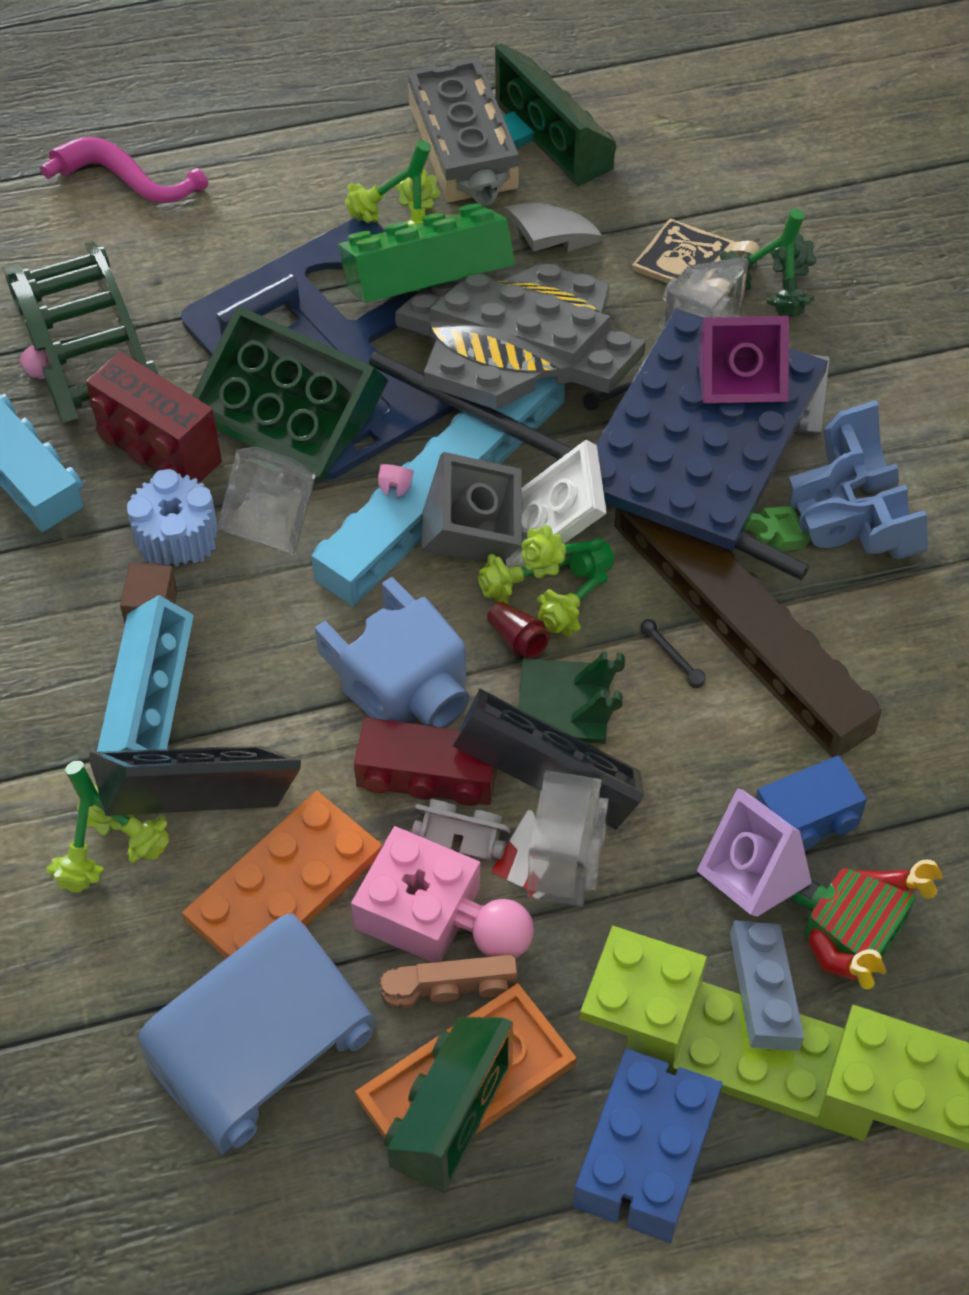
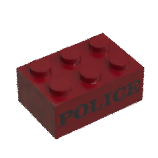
M121 351L118 352L86 380L90 396L89 404L94 412L97 424L96 431L99 437L108 445H116L126 451L139 465L146 464L155 471L171 469L177 474H181L182 478L186 475L190 476V480L196 478L199 484L222 462L213 408Z

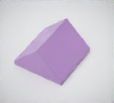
M737 788L697 872L750 915L758 917L812 884L800 831L746 791Z

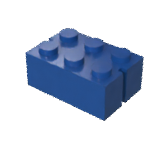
M625 1048L575 1185L573 1208L617 1224L624 1197L632 1200L627 1228L671 1244L718 1104L723 1082L678 1067L676 1076L667 1073L669 1063Z

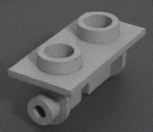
M434 799L430 800L429 807L416 804L415 809L425 815L423 821L415 820L412 828L413 834L451 850L455 835L463 836L459 853L485 859L489 862H492L493 858L502 859L506 841L498 840L500 832L505 834L511 833V829L507 825L501 824L502 816L481 810H475L474 817L456 813L457 805Z

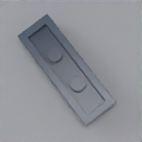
M734 920L730 930V939L750 1048L799 1051L804 1035L781 924Z

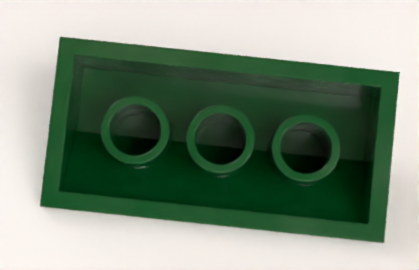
M502 43L496 45L495 99L498 106L506 114L514 112L534 131L533 142L577 186L613 170L616 142L613 136L608 131L603 130L593 120L591 114L583 110L572 99L569 92L563 90L551 78L550 74L539 67L530 57Z

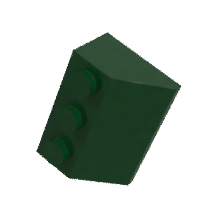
M458 1017L450 1032L445 1030L441 1032L431 1055V1058L435 1059L427 1075L420 1073L417 1076L408 1096V1101L411 1102V1105L403 1119L396 1117L386 1134L384 1146L388 1147L387 1153L390 1168L445 1194L513 1062V1021L504 1017Z

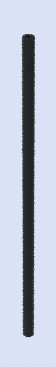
M375 351L370 357L369 365L558 460L574 449L493 408L424 386V374L378 351ZM742 533L735 546L736 549L800 581L804 579L808 572V564L745 533Z

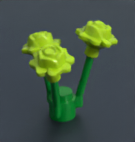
M549 525L543 526L540 529L531 528L528 530V539L522 542V558L525 562V567L523 568L519 565L508 568L499 556L496 557L494 554H489L484 568L479 570L478 583L482 589L483 596L494 598L495 602H505L508 604L509 596L512 595L513 584L522 582L524 577L535 575L537 578H543L547 574L557 575L559 567L570 565L572 572L576 576L589 579L574 594L559 595L548 589L544 595L541 594L537 597L540 606L538 619L545 623L548 632L562 633L566 637H570L573 632L576 633L581 629L578 621L579 610L577 609L580 606V601L596 586L608 581L606 572L611 570L614 565L613 551L610 545L601 537L585 542L564 544L561 542V536L553 534L552 528Z

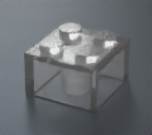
M545 770L528 855L527 898L583 907L586 890L595 891L599 871L598 861L600 849L602 850L604 845L609 799L600 798L602 779Z

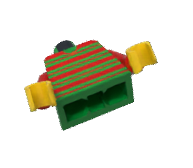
M922 860L917 862L911 870L854 871L842 868L829 888L811 879L812 884L792 895L791 900L812 912L808 919L804 936L821 969L830 975L856 980L863 989H871L875 985L872 977L873 972H878L882 975L887 973L882 958L909 918L916 899L913 893L918 890L924 898H933L937 894L938 889L932 879L941 880L943 874L934 861Z

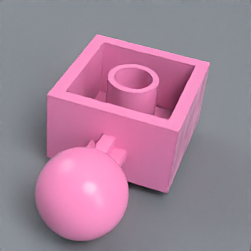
M396 826L393 827L351 902L354 929L432 963L442 962L459 928L472 932L476 946L487 957L512 955L516 959L526 952L534 936L533 920L529 912L521 904L509 899H497L484 906L473 902L480 890V861Z

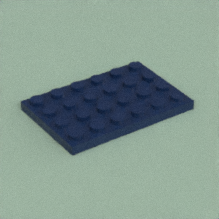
M675 308L596 443L604 499L606 504L733 551L826 373L828 361L789 348L788 402L703 403L698 361L703 317Z

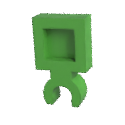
M792 506L764 508L759 514L753 513L744 531H752L757 536L755 539L765 544L768 543L771 547L782 552L802 550L811 541L808 531L803 532L798 523L799 517Z

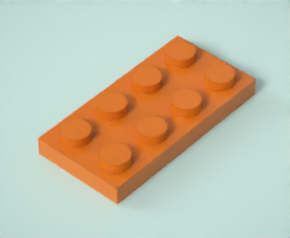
M316 790L182 911L183 919L227 959L283 915L294 914L306 927L374 863L383 845Z
M519 983L467 1016L504 1017L513 1021V1062L476 1134L576 1066L577 1057ZM439 1036L355 1091L356 1100L384 1139L396 1117L403 1119L411 1105V1102L408 1101V1096L415 1079L420 1073L427 1075L435 1059L431 1058Z

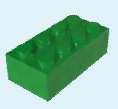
M482 204L462 206L459 208V214L445 217V213L429 214L422 217L423 223L408 226V222L393 223L385 227L386 232L371 235L370 231L357 232L349 235L347 242L338 244L347 289L365 303L454 281L472 274H481L515 265L507 218L493 212L492 209L482 208Z

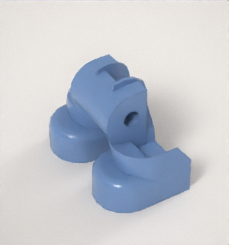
M875 400L839 412L824 429V440L829 465L789 477L792 491L789 501L793 509L799 508L801 515L798 523L803 532L808 531L812 543L820 548L837 547L859 537L867 554L888 552L894 559H903L926 552L928 548L927 514L925 510L910 514L906 485L892 488L899 484L897 464L887 466L883 455L877 401ZM859 486L867 494L889 489L873 497L858 499L855 498L852 491Z

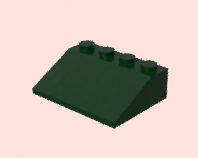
M237 305L192 396L213 408L217 431L322 480L371 417L389 380L371 365Z

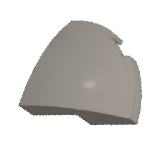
M522 203L504 207V214L518 237L524 236L533 252L561 243L570 252L602 242L603 240L602 234L590 221L573 211L543 203Z

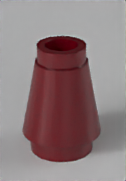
M498 602L489 610L487 614L488 623L492 625L515 656L534 659L545 650L550 634L546 630L543 621L507 605L505 602Z

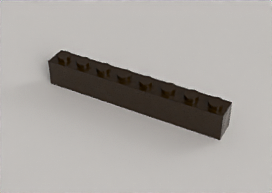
M616 507L614 527L832 758L838 755L842 756L876 733L882 709L879 707L878 701L873 694L863 690L849 676L846 667L840 661L833 660L820 646L816 636L811 631L804 630L792 618L787 606L781 601H776L763 588L760 579L754 573L748 572L736 560L731 550Z

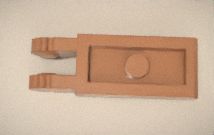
M503 955L417 964L416 966L398 967L397 970H394V968L392 970L387 969V972L383 973V977H380L381 995L383 1002H386L387 1006L390 1005L391 1008L396 1007L397 1009L400 1006L402 1008L413 1007L420 997H430L431 1001L450 1002L460 997L459 994L479 992V995L482 997H498L517 984L515 957Z

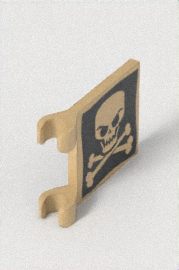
M669 219L633 263L632 271L697 294L711 306L722 309L729 302V296L725 294L728 292L730 285L725 280L713 279L717 274L716 269L718 261H720L719 253L734 250L737 255L743 257L747 253L754 254L757 252L759 246L753 241L734 242Z

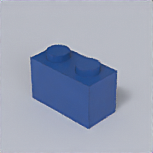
M839 755L758 788L756 799L800 831L804 851L813 847L819 839L835 832L837 835H842L853 830L861 821L867 801L866 796Z

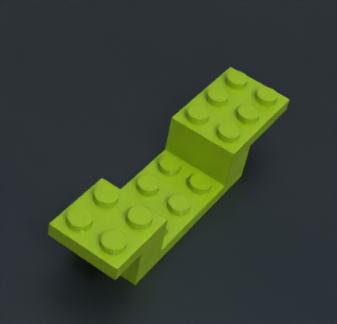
M612 925L581 1008L580 1020L626 1035L627 1049L669 1063L667 1073L676 1076L678 1067L716 1079L723 1082L721 1093L858 1140L865 1141L873 1120L969 1152L968 1042L852 1004L844 1028L799 1014L804 1035L799 1051L750 1048L741 994L702 982L707 956Z

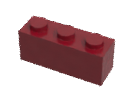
M364 717L354 760L356 787L365 788L373 793H385L387 791L405 793L423 800L433 797L454 800L465 806L477 804L491 805L497 769L453 747L460 730Z

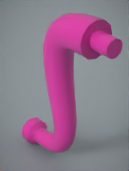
M82 137L49 151L50 161L40 167L43 176L50 179L58 173L67 177L83 166L100 164L116 174L141 197L163 204L179 201L194 191L201 192L208 187V180L205 174L197 168L188 172L187 179L177 185L169 187L160 186L154 183L124 150L112 142L96 137Z

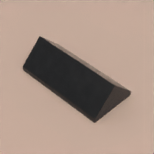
M480 688L453 744V747L614 829H617L640 804L645 795L640 770Z
M263 746L90 752L89 762L105 816L278 807L301 769L300 759Z

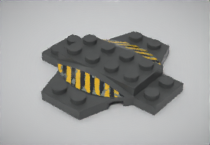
M540 263L502 281L491 280L482 274H472L465 277L459 283L450 281L422 288L396 311V326L428 335L432 345L435 344L424 370V386L493 409H498L534 391L535 381L543 377L555 376L557 385L574 382L610 393L645 355L646 341L631 337L625 332L610 330V316L604 314L609 297V283L596 280L591 275L576 274L560 269V267L554 264Z

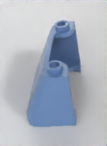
M286 914L272 922L156 1013L141 1029L138 1035V1042L149 1071L223 1155L232 1146L234 1148L243 1146L255 1135L258 1129L256 1125L259 1118L258 1107L332 1046L339 1052L348 1049L356 1051L363 1047L372 1037L376 1025L374 1016L309 930L294 914Z

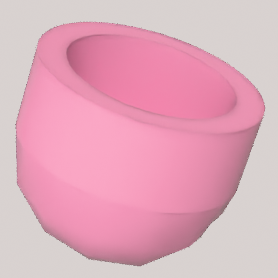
M32 345L21 354L19 359L20 365L30 377L45 379L42 367L49 365L44 350L35 351Z
M382 464L380 465L378 485L387 496L390 486L397 487L396 497H401L409 491L414 471L401 466Z

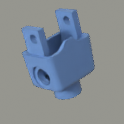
M393 577L382 583L384 609L382 608L366 619L364 634L352 644L348 645L326 621L315 627L318 653L341 676L343 693L370 718L413 723L418 719L423 725L447 728L463 714L468 706L470 696L463 688L466 683V649L463 640L426 597L415 600Z

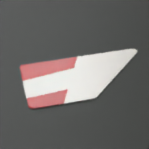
M532 810L526 812L505 847L502 859H498L492 869L493 874L529 891L534 890L550 862Z

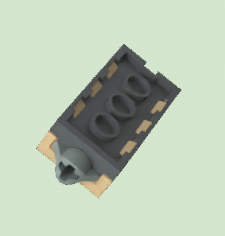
M474 57L450 62L449 68L439 70L436 65L407 70L409 106L422 140L431 145L429 158L446 202L474 198L476 202L488 206L497 198L498 192L517 189L519 184V154L479 58Z

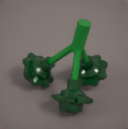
M800 209L790 210L781 236L754 254L747 253L740 257L734 250L720 252V261H718L716 269L719 279L727 281L730 285L729 289L735 288L738 292L743 289H751L750 281L752 280L750 270L757 266L758 260L770 253L774 259L773 270L775 272H782L783 277L782 289L772 294L766 300L767 304L775 306L780 316L792 317L804 313L805 305H809L814 301V295H808L805 291L798 288V277L795 275L806 276L809 273L808 266H813L817 261L813 254L814 243L811 240L804 241L803 235L799 234L805 218L804 212Z

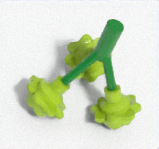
M417 141L408 168L380 187L376 185L368 190L360 183L356 185L349 184L347 186L349 193H347L345 205L348 207V213L351 217L356 218L359 222L364 220L366 223L371 221L377 223L379 221L377 203L384 199L386 192L396 187V190L399 192V204L402 206L408 205L411 220L407 221L408 226L423 223L422 217L425 216V209H431L434 206L433 200L438 199L441 194L437 188V177L435 175H428L424 169L431 145L426 141Z
M73 761L68 764L65 772L80 799V803L77 806L78 818L74 842L69 844L68 855L51 859V865L46 868V873L54 876L57 886L61 889H68L71 892H81L83 889H89L90 883L99 882L100 875L104 873L102 866L96 865L94 860L87 857L88 845L84 843L86 827L95 828L103 836L111 831V827L116 831L121 830L130 837L127 855L131 863L141 858L148 861L156 860L169 843L170 835L165 830L167 825L166 817L160 814L155 820L150 819L141 822L133 815L127 817L128 815L105 816L97 785L93 784L81 761Z

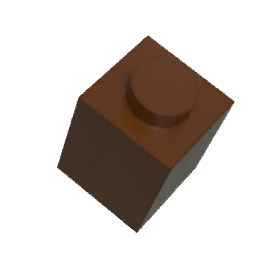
M129 563L120 603L124 623H126L128 613L158 595L175 604L178 590L172 566H163L158 563Z

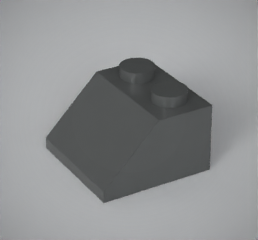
M443 452L440 455L423 509L422 550L487 563L488 555L494 554L496 557L499 556L504 562L522 546L521 469Z

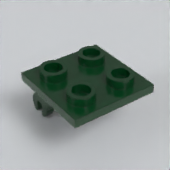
M602 652L592 663L523 658L518 708L586 743L606 744L607 723L613 711L620 709L623 705V695L619 691H614V697L609 699V686L615 674L625 668V656L617 653L616 660L610 661L607 659L608 653Z

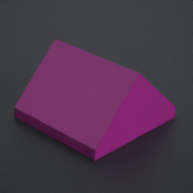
M789 316L703 317L698 355L702 402H788Z

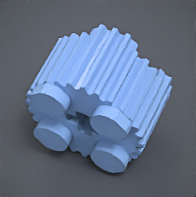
M171 469L157 471L153 478L150 479L151 483L144 482L142 489L137 488V495L132 494L131 500L127 504L128 518L135 545L138 551L142 552L143 561L145 562L149 561V563H158L163 566H170L171 563H174L175 567L181 562L187 565L188 560L193 561V563L198 561L203 563L205 556H211L210 550L216 549L214 538H217L218 530L210 490L204 487L203 483L198 484L196 478L190 480L188 475L182 478L181 474H177Z

